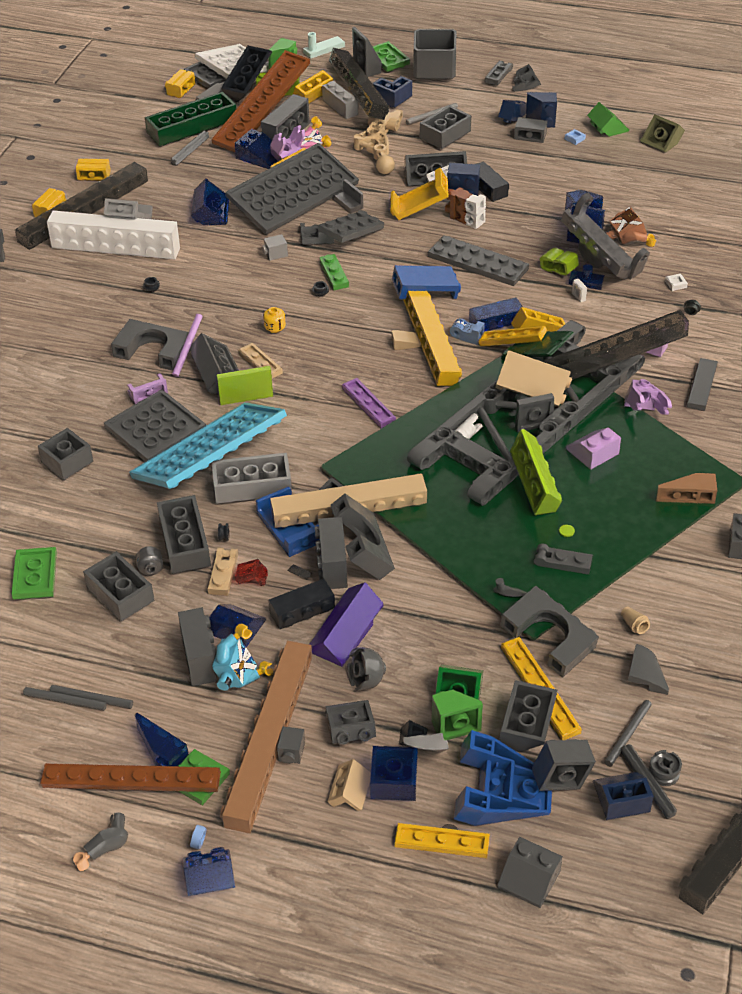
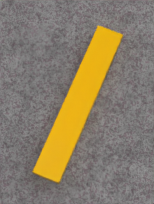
M520 637L501 643L502 651L523 682L555 689ZM557 693L550 724L561 740H567L581 734L582 729Z

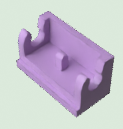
M161 373L156 374L159 378L158 380L135 388L132 384H127L129 388L127 390L128 395L134 404L161 389L168 394L166 379Z

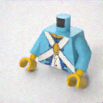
M238 624L235 628V634L231 633L217 645L212 667L219 677L217 687L223 691L232 687L241 688L259 679L262 674L273 675L274 669H267L272 663L267 661L261 662L259 669L256 670V662L240 639V637L248 639L252 635V631L247 629L248 626L244 624Z

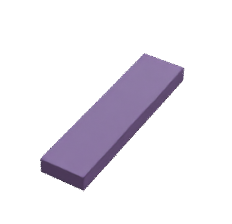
M358 378L342 384V389L380 429L396 420V417Z

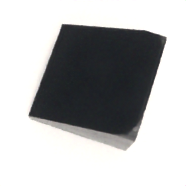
M411 720L407 721L401 727L399 744L409 746L404 744L403 738L417 735L425 736L427 735L428 728Z

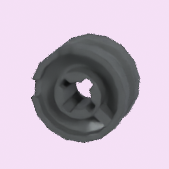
M660 750L651 757L649 771L659 785L671 786L679 780L682 762L680 757L674 752L668 753L666 750Z

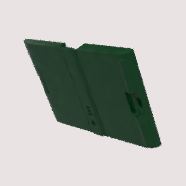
M547 331L541 341L515 343L513 346H510L502 354L501 359L505 360L508 350L524 356L529 355L530 358L551 357L574 332Z

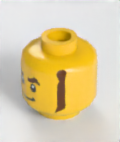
M277 307L267 309L263 314L264 328L271 333H278L283 330L286 325L284 311Z

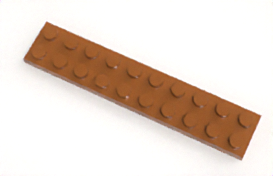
M285 50L212 138V144L238 153L261 125V121L271 113L309 66L310 59Z

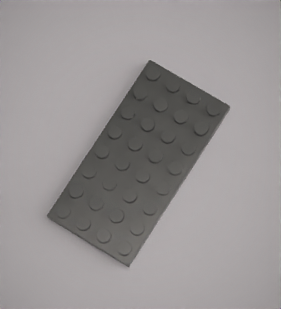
M317 143L226 191L225 196L262 232L268 234L333 198L334 194L343 190V180L347 179L355 186L358 184L359 179L320 143Z

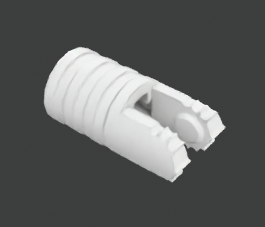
M474 413L454 431L470 439L483 426L480 423L473 425L478 419L477 414Z

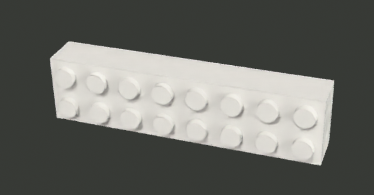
M52 211L47 220L52 248L176 259L180 250L178 227L175 221Z

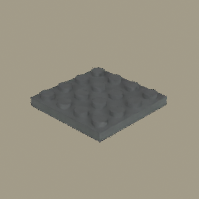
M162 389L104 422L105 429L145 462L206 426L202 420Z

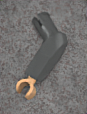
M119 812L114 813V815L112 814L110 816L111 828L102 830L84 846L85 853L78 852L74 855L73 861L79 871H84L88 868V858L91 857L95 860L106 852L121 848L126 843L128 832L124 829V814Z

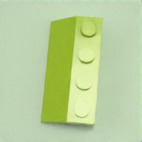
M521 429L510 453L534 515L556 512L562 502V498L556 489L555 480L550 474L548 462L542 454V447L538 444L535 436L525 429Z

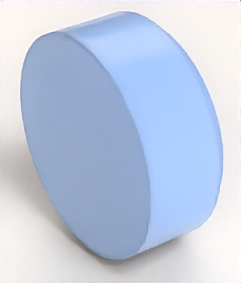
M196 826L191 838V848L199 850L202 847L206 836V827Z

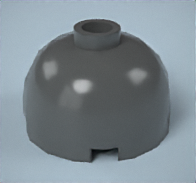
M356 647L352 649L349 657H352V662L347 664L348 678L351 686L356 685L355 690H367L376 687L386 672V665L378 652L371 648Z

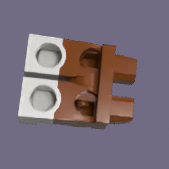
M460 187L456 190H448L449 197L446 199L450 201L446 204L445 211L450 213V219H456L475 229L485 222L486 196L481 194L479 196L473 195Z

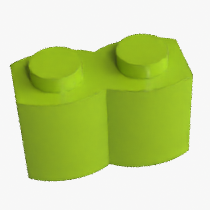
M551 248L540 257V265L545 271H555L560 275H567L579 265L578 255L572 251L564 252L559 248Z

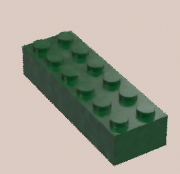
M219 92L145 117L146 132L159 146L179 141L182 138L190 137L225 124L237 109L236 104L224 92Z

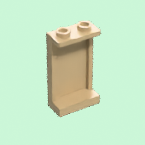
M508 350L495 388L500 390L504 388L527 397L552 393L554 396V407H559L566 398V395L563 394L565 387L569 388L572 378L569 377L571 371Z

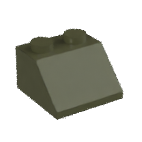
M654 114L640 141L666 153L679 143L685 130L679 124Z

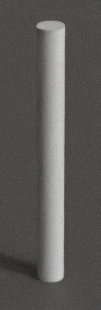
M457 103L450 104V106L458 108ZM447 106L406 119V123L410 125L427 119Z

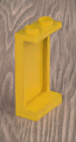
M438 168L435 170L434 180L403 195L397 196L394 190L391 191V214L396 216L398 220H401L448 198V179L442 169Z

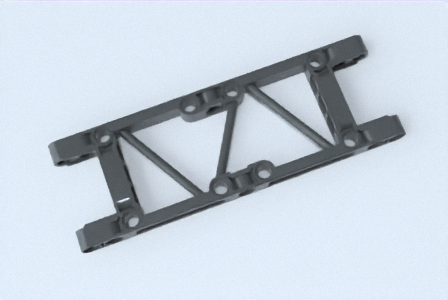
M573 320L562 326L558 331H572L574 334L551 357H533V359L544 363L547 362V364L556 367L558 366L555 361L561 362L568 366L569 369H574L584 374L583 376H588L597 381L598 384L580 400L571 386L569 388L565 387V392L571 401L563 403L560 407H554L553 413L540 423L539 435L536 439L542 447V454L640 370L645 362V356L633 350H628L610 363L577 346L585 334V326ZM498 379L412 448L407 456L409 463L423 470L429 468L445 454L480 474L473 481L467 496L482 506L487 504L519 476L512 455L488 414H493L501 408L516 410L517 402H509L508 400L510 398L513 399L519 393L504 388L502 390L495 388ZM472 414H477L483 420L505 459L454 430Z

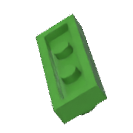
M328 254L319 257V262L333 290L348 288L349 281L336 255Z

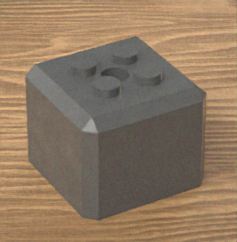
M417 29L414 31L413 76L416 79H453L456 76V30Z

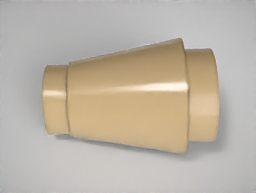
M629 606L621 611V616L634 633L643 634L649 629L650 621L647 616Z

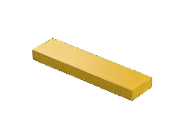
M545 326L485 331L478 343L480 346L537 342L542 340L547 329Z
M398 823L395 847L487 858L490 834Z

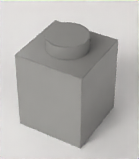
M282 234L264 238L262 250L269 260L288 256L287 242Z

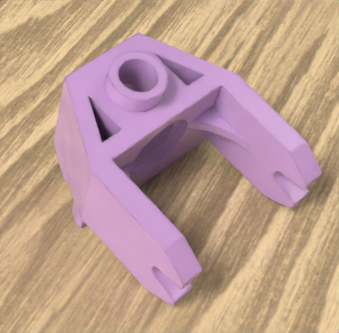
M300 125L293 128L288 139L285 137L281 139L282 133L274 136L270 148L271 154L277 161L302 149L300 146L305 137V130L300 131Z
M645 379L632 380L625 396V406H629L636 411L642 409L655 410L656 408L660 414L669 415L667 408H672V404L663 391Z

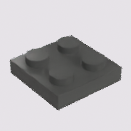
M552 393L517 400L515 421L517 432H520L521 429L527 431L539 428L540 423L553 413L554 396Z

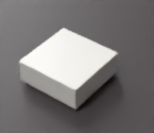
M681 274L665 277V282L671 291L687 288L688 283Z
M578 278L573 280L572 294L580 302L586 301L587 287Z

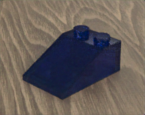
M250 129L234 143L236 159L266 169H270L271 165L278 162L271 154L270 145L272 139L263 132Z

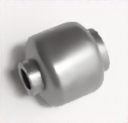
M146 546L138 551L136 554V564L139 572L146 576H152L161 571L163 567L162 555L157 548Z

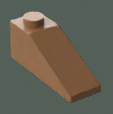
M695 473L658 485L656 502L715 504L717 495L716 474Z

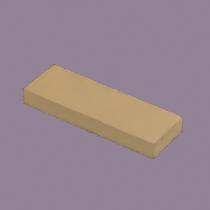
M251 343L238 349L239 355L252 367L270 366L272 379L283 374L282 368L255 344Z

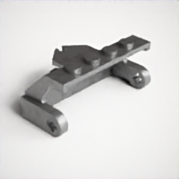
M585 193L578 200L573 215L568 208L564 211L561 222L580 240L578 249L583 261L587 262L589 260L590 264L588 266L598 269L604 265L617 277L624 279L634 278L643 271L650 252L646 248H642L632 259L586 214L587 207L593 201V197L589 193Z

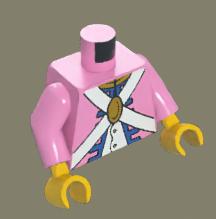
M314 116L311 119L313 125L309 126L305 131V137L300 147L307 149L317 143H320L324 148L330 147L331 139L329 136L321 137L318 129L315 130V128L322 126V122L317 116Z

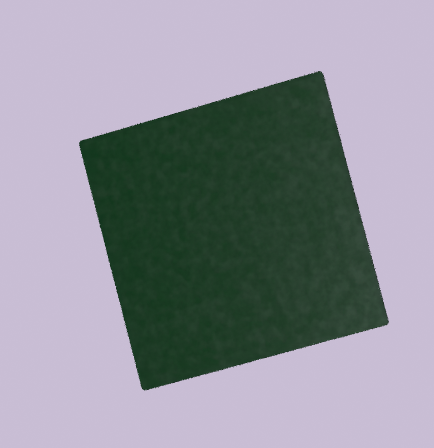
M501 356L321 466L322 471L343 486L422 474L427 488V503L376 511L374 513L501 616L523 596L512 597L495 592L493 589L496 587L497 578H502L504 585L523 590L527 593L537 586L539 589L547 592L549 597L563 605L565 610L572 614L742 489V476L644 411H636L629 406H625V399L615 392L543 454L544 459L548 462L550 474L555 480L556 489L562 498V502L556 512L534 515L520 476H517L487 504L482 506L467 496L473 481L480 474L445 454L429 468L423 470L409 463L407 456L412 448L499 378L505 361L501 359ZM555 361L559 368L571 371L569 376L572 378L570 386L579 400L598 384L597 381L588 376L585 377L583 376L584 374L574 369L571 370L561 362ZM564 390V393H563V394L566 395V398H565V401H564V403H565V402L571 401V399L569 398V396L567 395V393H566L565 390ZM518 394L513 399L510 398L508 401L517 402V400L530 397ZM501 408L493 414H488L510 452L519 434L515 428L516 410ZM479 416L473 425L480 423L483 427L470 440L505 459ZM608 427L621 437L619 454L593 469H589L566 449L567 445L589 433ZM539 428L527 430L535 437L539 435ZM695 473L716 474L717 495L715 504L656 502L658 485ZM562 525H571L575 532L571 537H564L559 533V529ZM539 544H546L550 548L592 554L590 573L583 574L537 566L534 563L537 546ZM544 621L536 622L522 633L531 640H536L554 627L555 624Z

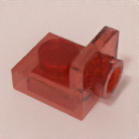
M259 559L237 565L235 581L238 584L256 580L260 586L266 584L268 570Z

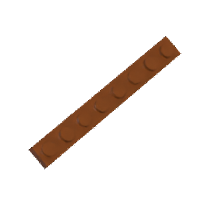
M45 763L40 784L43 788L218 792L221 771L219 767Z

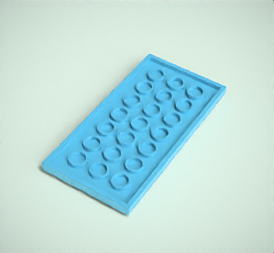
M243 403L129 472L132 479L168 489L178 486L180 481L191 478L194 475L193 473L207 468L211 462L222 459L223 455L227 452L238 449L240 444L251 441L253 436L264 433L271 425L280 423L281 419L287 416L285 409Z

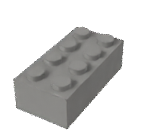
M287 453L224 459L212 462L216 504L260 499L286 487H290L292 491Z

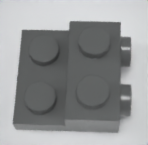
M368 700L326 706L333 744L339 743L344 745L349 741H368L376 737L375 721Z

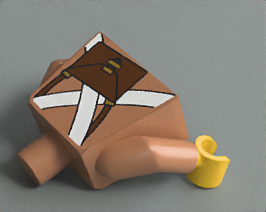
M630 206L624 211L618 212L610 220L612 230L606 234L612 240L618 238L622 244L630 241L646 242L647 246H655L656 239H654V235L649 234L647 236L644 223Z

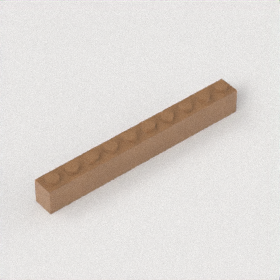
M287 641L285 648L280 650L279 664H275L273 680L268 682L266 698L263 697L261 701L260 715L257 714L255 717V729L249 733L247 750L244 749L242 752V764L240 768H236L235 782L233 786L229 787L227 804L221 808L220 818H223L224 828L251 834L278 757L277 747L282 727L289 726L312 661V645Z

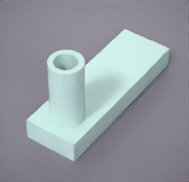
M309 32L308 47L303 48V53L311 59L345 47V41L337 36L316 43V33Z

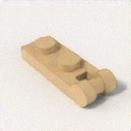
M217 548L216 559L208 586V594L228 596L238 558V549L224 550V548Z

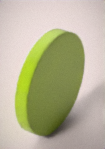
M562 525L559 529V533L564 537H571L575 532L571 525Z

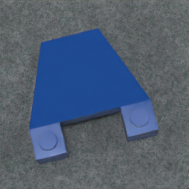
M471 730L461 744L460 762L480 768L479 789L467 786L456 799L454 819L478 826L549 815L551 813L552 790L539 791L532 771L534 762L494 737Z

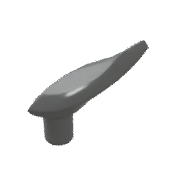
M502 578L496 579V587L493 590L499 594L512 597L527 594L523 590L504 585Z

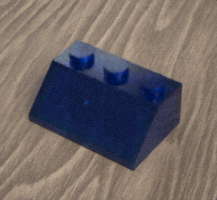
M205 178L194 189L191 217L202 225H226L229 210V199L225 196L226 193Z

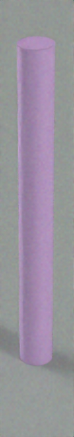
M196 314L172 373L175 377H179L203 317L201 314Z

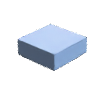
M574 129L565 134L564 139L577 145L585 140L586 135Z

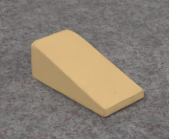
M392 330L394 350L422 347L416 332Z

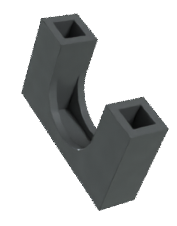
M129 319L111 343L113 357L130 360L140 346L147 343H161L165 346L158 354L160 368L173 371L189 332Z
M344 493L331 504L334 517H342L343 524L358 536L345 546L349 559L381 580L393 571L395 567L375 515Z
M535 586L503 613L500 626L517 638L530 625L536 622L544 621L557 625L563 631L566 639L550 653L547 665L564 677L596 648L599 636L594 630L581 623L578 617L565 610L563 605L549 597L547 592Z

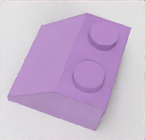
M608 427L589 433L567 445L566 449L589 469H593L619 454L621 437Z

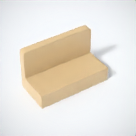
M354 759L338 765L327 802L333 807L346 802L357 811L362 810L372 773Z

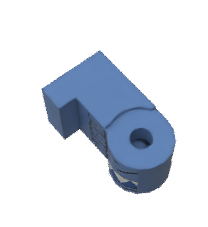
M459 318L453 323L449 331L451 336L456 339L478 345V341L484 333L485 323L478 321L477 324H473Z

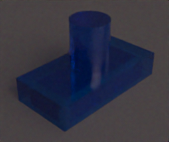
M586 264L583 266V271L572 270L569 285L573 286V280L579 278L587 288L601 290L605 275L592 273L593 266Z

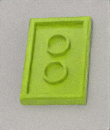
M270 366L217 374L220 405L273 397Z

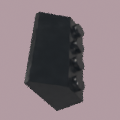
M247 45L221 87L222 92L234 102H239L243 99L272 51Z

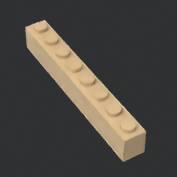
M416 474L270 498L275 528L315 522L320 518H334L331 504L344 493L371 512L425 504L427 503V488L423 475Z

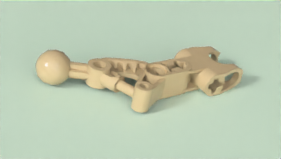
M378 106L369 115V127L367 130L354 135V149L362 150L366 148L367 152L374 154V159L377 160V170L382 174H389L394 170L395 162L388 155L389 140L386 134L389 130L397 131L400 128L403 110L397 109L394 112L388 113L383 111L384 107Z

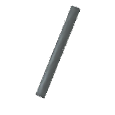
M51 685L50 687L51 692L107 702L109 705L129 709L133 707V700L57 685Z
M25 687L23 694L26 696L103 711L107 707V702Z
M644 700L604 761L607 766H613L622 752L621 748L626 746L652 706L649 700Z

